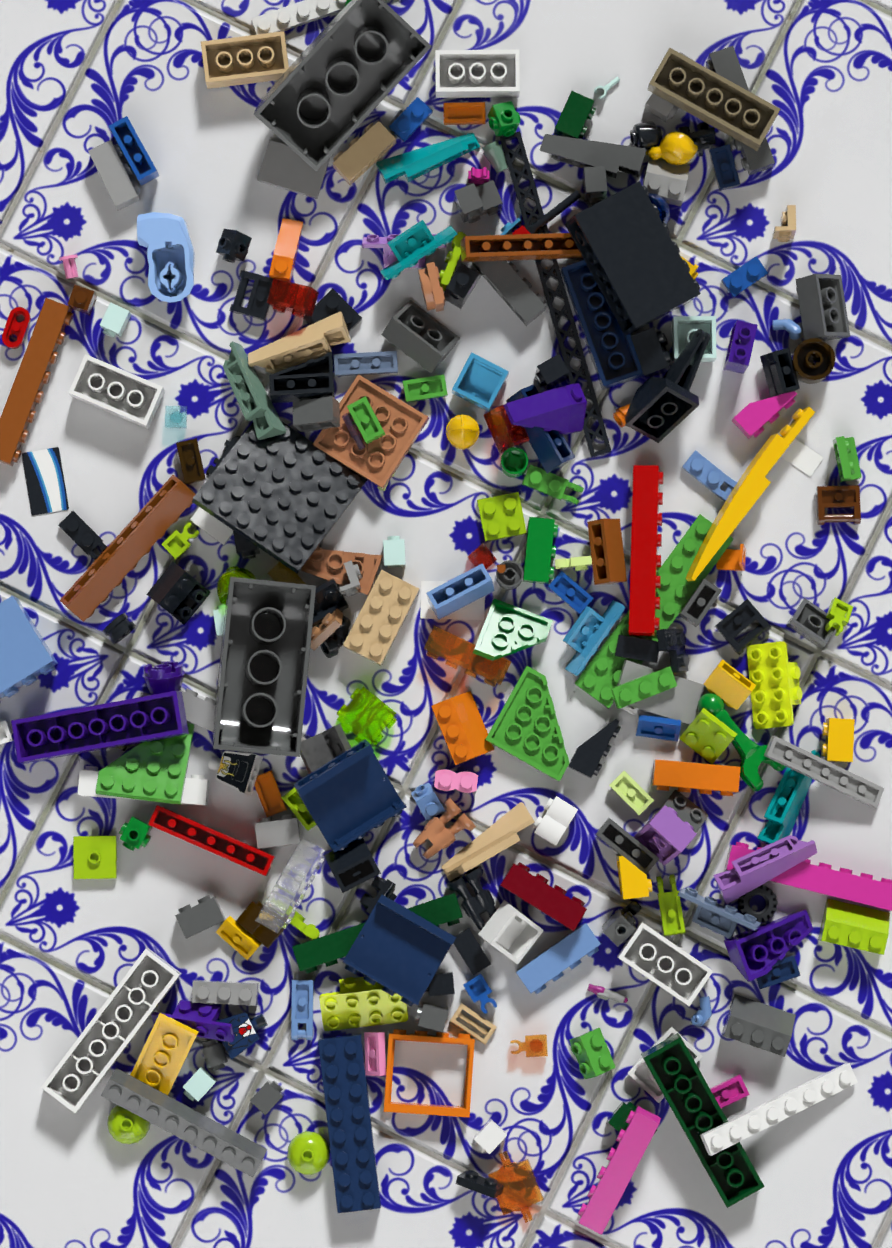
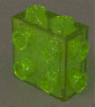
M363 686L361 690L357 688L352 693L350 704L348 706L344 704L336 713L339 716L337 721L340 722L339 724H341L344 732L348 734L351 731L356 735L354 740L358 743L366 739L370 745L374 744L376 746L384 737L381 734L386 727L390 729L397 721L395 718L397 713Z

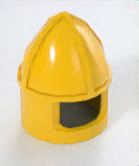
M464 414L453 417L446 427V436L450 444L462 450L473 446L480 433L475 419Z

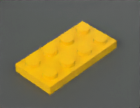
M160 1013L130 1075L169 1095L199 1031Z

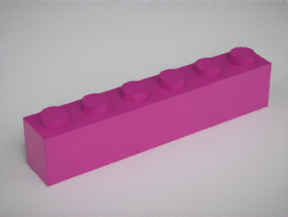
M637 1106L635 1112L630 1111L625 1121L629 1123L626 1130H620L616 1141L619 1142L616 1149L611 1148L606 1158L609 1160L607 1166H602L597 1175V1178L600 1179L597 1186H591L587 1195L590 1199L587 1204H582L578 1215L581 1216L579 1224L602 1235L660 1123L661 1118L639 1106Z

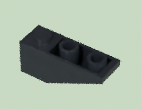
M615 719L576 749L568 768L588 778H592L593 775L597 776L602 767V764L599 763L602 756L606 757L611 749V745L608 744L611 737L616 738L621 727L618 726L620 720Z

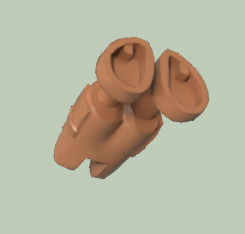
M450 797L445 801L446 810L440 818L434 816L413 842L417 849L426 842L425 840L429 839L433 845L423 854L426 859L431 858L441 849L451 845L456 840L454 835L464 829L471 831L476 827L465 813L449 828L445 827L451 819L462 812Z

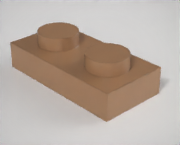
M336 609L332 614L328 613L318 627L312 628L310 645L312 650L315 651L342 625L343 613L340 610Z

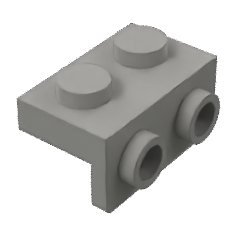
M352 560L343 563L350 584L339 587L341 595L345 594L346 597L358 594V589H361L358 579H361L362 576L358 564L353 565Z

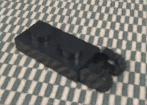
M74 511L58 525L94 560L99 557V555L93 552L98 546L103 551L107 548L103 540Z

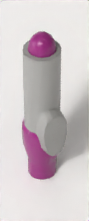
M592 984L588 986V991L593 992L603 1000L611 999L622 1004L628 1002V998L625 995L608 990L602 986Z

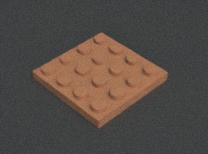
M358 374L340 401V427L322 429L313 446L384 489L428 422L429 417ZM365 396L386 434L369 444H366L347 408L348 405Z

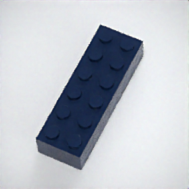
M582 260L562 267L561 274L602 390L642 377L643 371L631 335H624L585 261Z

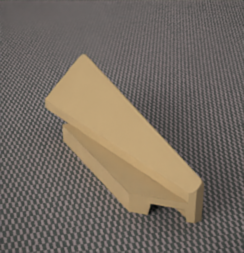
M342 312L335 313L248 354V365L250 367L255 365L263 367L266 372L274 374L289 367L305 363L310 359L314 360L322 357L326 353L331 352L330 346L350 342L351 339Z

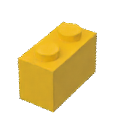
M723 659L703 684L710 693H715L723 699L728 707L738 710L756 686Z
M828 718L826 723L823 722L822 735H826L825 744H822L821 756H824L826 761L853 762L855 719Z

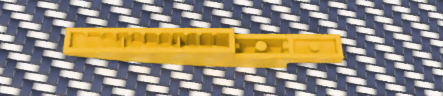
M810 407L799 408L793 414L792 418L794 420L791 424L784 426L779 434L771 435L751 461L731 491L702 542L685 578L688 582L695 581L771 482L765 476L814 415L815 411Z

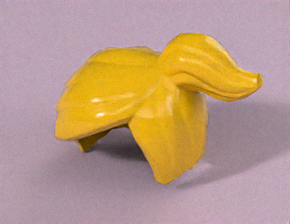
M678 131L670 132L663 137L659 146L646 150V155H649L652 160L663 158L669 164L683 165L687 164L694 157L698 146L694 144L688 135Z

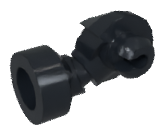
M344 615L342 625L333 632L334 637L329 636L320 645L327 658L338 654L339 648L348 636L351 622Z

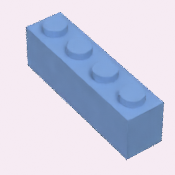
M584 923L518 969L516 973L530 993L535 992L538 994L547 987L545 983L552 979L555 982L564 975L562 971L570 967L572 970L582 963L580 959L587 954L590 957L598 952V946L601 944L589 926Z

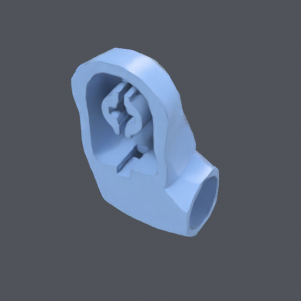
M152 212L139 214L137 217V239L140 246L147 248L149 263L148 286L151 294L164 302L181 301L190 294L194 285L195 252L187 223L182 217L169 213Z

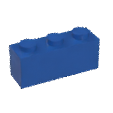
M126 116L109 125L112 135L140 185L142 186L159 177L157 169L128 117Z

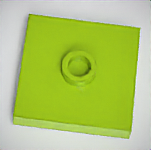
M73 836L74 879L117 878V836Z

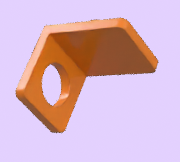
M740 544V550L726 549L717 562V570L745 571L746 548L744 544Z

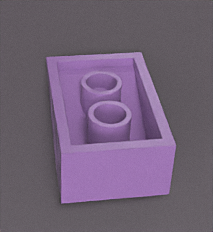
M665 805L633 837L659 858L658 861L665 866L679 855L697 834L688 822H683L678 817V813L673 808Z

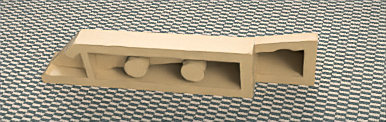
M520 802L442 865V869L449 881L520 841L517 832L535 822L524 803Z

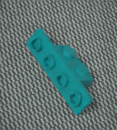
M423 220L387 243L397 261L381 270V274L386 280L398 277L402 270L415 266L419 259L433 254L436 248L442 244L450 243L457 235V232L452 226H449L433 236Z

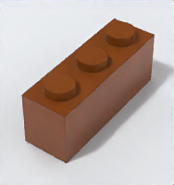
M599 519L587 522L594 584L610 585L627 582L620 519Z

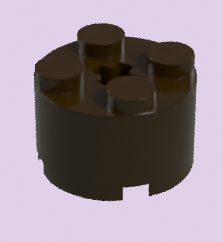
M818 338L804 340L796 347L791 356L797 379L807 384L823 381L831 373L835 365L834 350L826 342ZM811 357H813V360H817L815 365L808 362Z

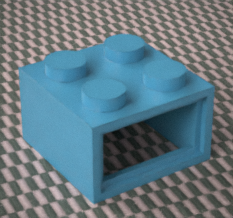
M471 352L452 388V394L490 412L509 375V371Z

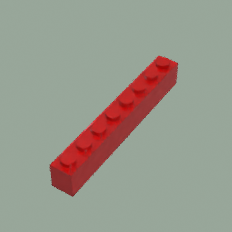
M633 465L629 604L630 636H656V630H660V618H656V609L660 610V597H657V589H661V576H657V568H661V555H658V547H662V534H658V526H662L663 520L662 513H659V505H663V492H659V484H663L664 473L660 472L659 465Z

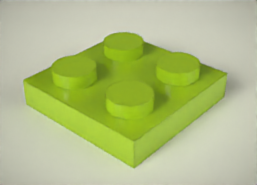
M519 492L477 500L485 542L527 534Z
M703 708L679 739L709 763L713 764L734 740L737 733Z

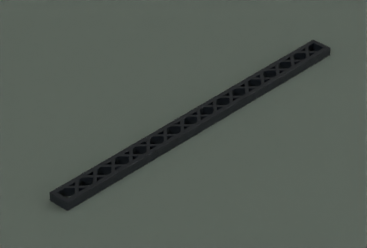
M519 131L511 136H501L500 142L524 226L527 227L532 218L539 220L544 216ZM517 138L519 146L514 152L507 148L506 141ZM516 158L524 162L521 172L512 166ZM521 178L530 182L527 192L518 187ZM527 198L536 203L533 211L524 207V202ZM547 224L543 226L541 229H539L535 234H541L542 230L544 231V234H548L549 231ZM543 259L534 260L561 355L570 371L568 376L570 385L575 384L578 377L587 381V387L583 393L585 398L593 402V406L590 412L587 410L585 412L587 417L584 419L583 432L590 456L593 458L611 453V447L557 259H549L553 263L550 271L541 267ZM550 277L558 281L559 285L556 291L551 290L546 285ZM556 297L564 301V307L561 311L552 306ZM561 317L570 322L567 331L558 327ZM567 337L576 343L573 351L564 347ZM573 357L581 361L582 365L579 371L570 368L569 363ZM590 417L599 423L595 432L587 428L586 424ZM595 438L604 441L606 449L594 452L592 443Z

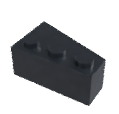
M332 351L317 359H310L304 364L296 367L292 366L269 375L271 402L300 401L301 398H320L321 395H331L335 398Z

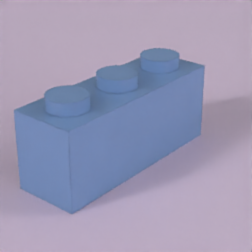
M480 564L426 594L429 605L438 620L493 592L494 586L484 565Z

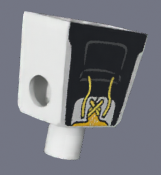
M224 751L221 759L216 757L210 759L209 769L217 771V781L251 796L263 757L250 753Z

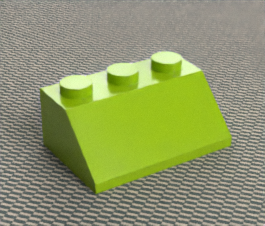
M827 898L818 940L884 955L889 934L890 913Z

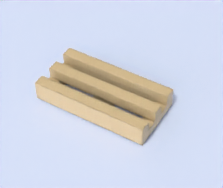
M462 1003L450 1019L451 1023L466 1033L471 1034L472 1037L486 1045L497 1026ZM463 1009L491 1029L487 1031L460 1012ZM460 1017L486 1035L485 1038H482L458 1022L456 1018Z

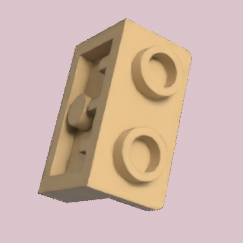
M787 205L786 211L782 212L781 226L774 228L773 239H777L778 242H789L790 239H794L796 233V205Z

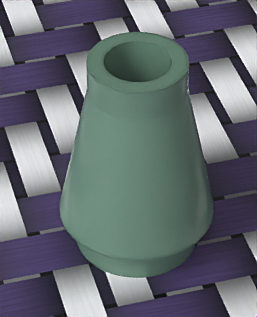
M494 141L482 147L484 156L493 166L496 173L508 168L502 144L499 145L498 141Z

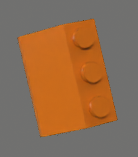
M471 691L431 706L455 766L494 750L493 745L485 740L488 732Z

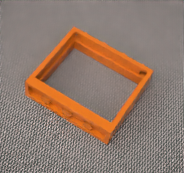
M394 1029L393 1033H389L384 1112L470 1118L475 1039L470 1038L471 1034L458 1033V1037H449L447 1032H436V1036L428 1035V1031L415 1030V1034H406V1030ZM395 1040L468 1045L464 1107L391 1102Z

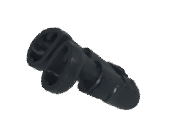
M478 866L464 875L473 888L475 896L470 894L462 876L449 881L446 886L450 891H456L463 898L462 908L481 931L485 926V922L480 915L487 911L489 918H491L496 912V908L494 906V898L489 889H483L481 876L483 875V869L481 866Z

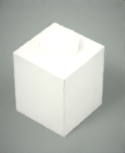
M490 1119L474 1137L476 1141L474 1146L482 1153L486 1151L490 1154L507 1136V1133Z

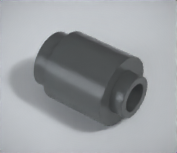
M215 1039L203 1042L201 1050L207 1068L212 1067L213 1071L224 1068V1063L228 1062L222 1042Z

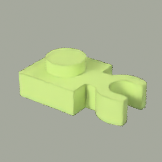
M591 556L555 560V569L575 568V571L588 570V566L592 565Z

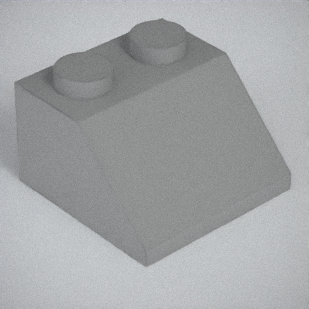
M649 157L643 185L649 192V199L681 207L690 165H672L664 159L652 160Z

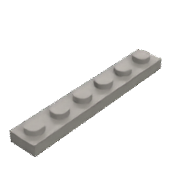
M771 736L764 754L765 757L872 808H877L884 791L883 787L783 739Z

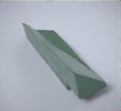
M232 341L229 345L231 353L229 359L225 360L223 369L245 420H253L256 436L259 440L286 433V429L256 371L248 365V356L243 346Z

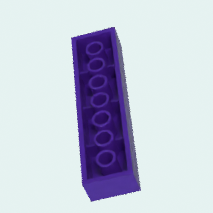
M171 691L11 720L18 763L35 762L189 734L183 695L180 691Z

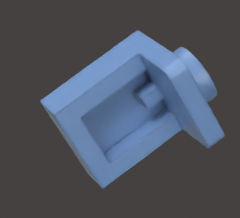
M430 783L420 785L411 792L426 821L445 811Z

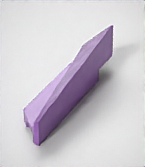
M789 835L732 861L734 869L713 875L725 903H731L817 853L814 840L805 842L798 840L796 836Z

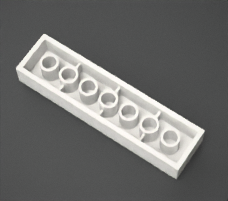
M146 948L41 1088L72 1112L77 1113L182 973L152 950Z

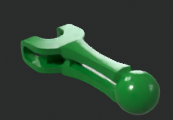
M715 693L704 694L699 699L697 706L699 713L705 708L737 733L731 743L741 759L740 777L753 791H759L763 787V780L758 773L760 763H767L776 771H782L786 768V766L764 756L768 745H757L739 729L725 710L723 699Z

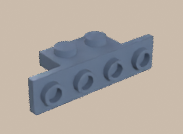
M687 887L686 889H681L678 893V896L698 905L692 922L731 939L738 923L754 931L761 925L760 922L756 921V917L749 914L742 915L737 912L736 908L729 905L722 906L712 897L706 896L705 898L700 896L695 889Z

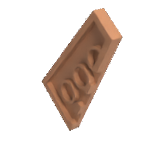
M317 548L300 571L327 581L334 579L336 584L345 586L350 584V580L343 563L352 560L353 565L358 564L362 576L361 579H358L361 586L358 592L368 596L383 555Z

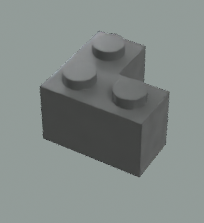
M493 180L477 187L473 183L454 191V201L463 223L467 221L474 223L481 219L480 216L487 213L489 216L500 212V208L503 205Z

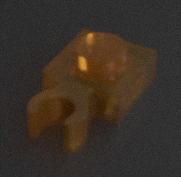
M546 1034L525 1035V1042H520L519 1040L510 1041V1043H517L519 1045L517 1051H511L512 1054L526 1051V1057L548 1056Z

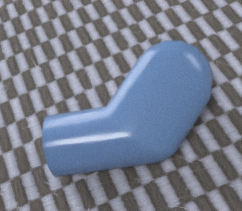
M709 996L699 997L700 1009L691 1018V1023L694 1026H703L712 1016Z

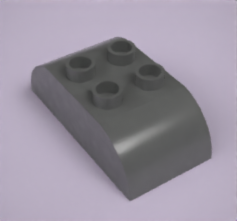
M351 0L272 86L257 106L254 115L317 172L432 46L383 0Z
M230 577L219 664L213 749L300 757L316 592L315 585Z

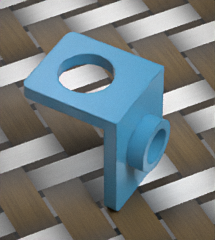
M518 218L512 224L508 222L500 230L502 232L500 235H509L521 224V220Z

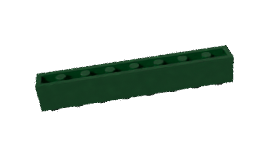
M455 893L407 908L438 927L444 923H447L448 926L460 923L459 918L463 917ZM365 923L293 946L299 970H305L307 974L318 970V965L325 963L326 967L337 964V959L346 957Z

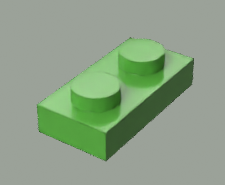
M444 374L403 381L406 403L448 396Z
M366 396L347 406L366 444L386 435Z

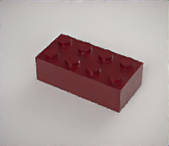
M521 862L517 865L513 863L500 886L574 931L587 910L583 907L585 902L575 896L572 899L565 896L567 891L557 885L554 887L547 884L549 880L538 873L536 876H533L529 873L530 868Z

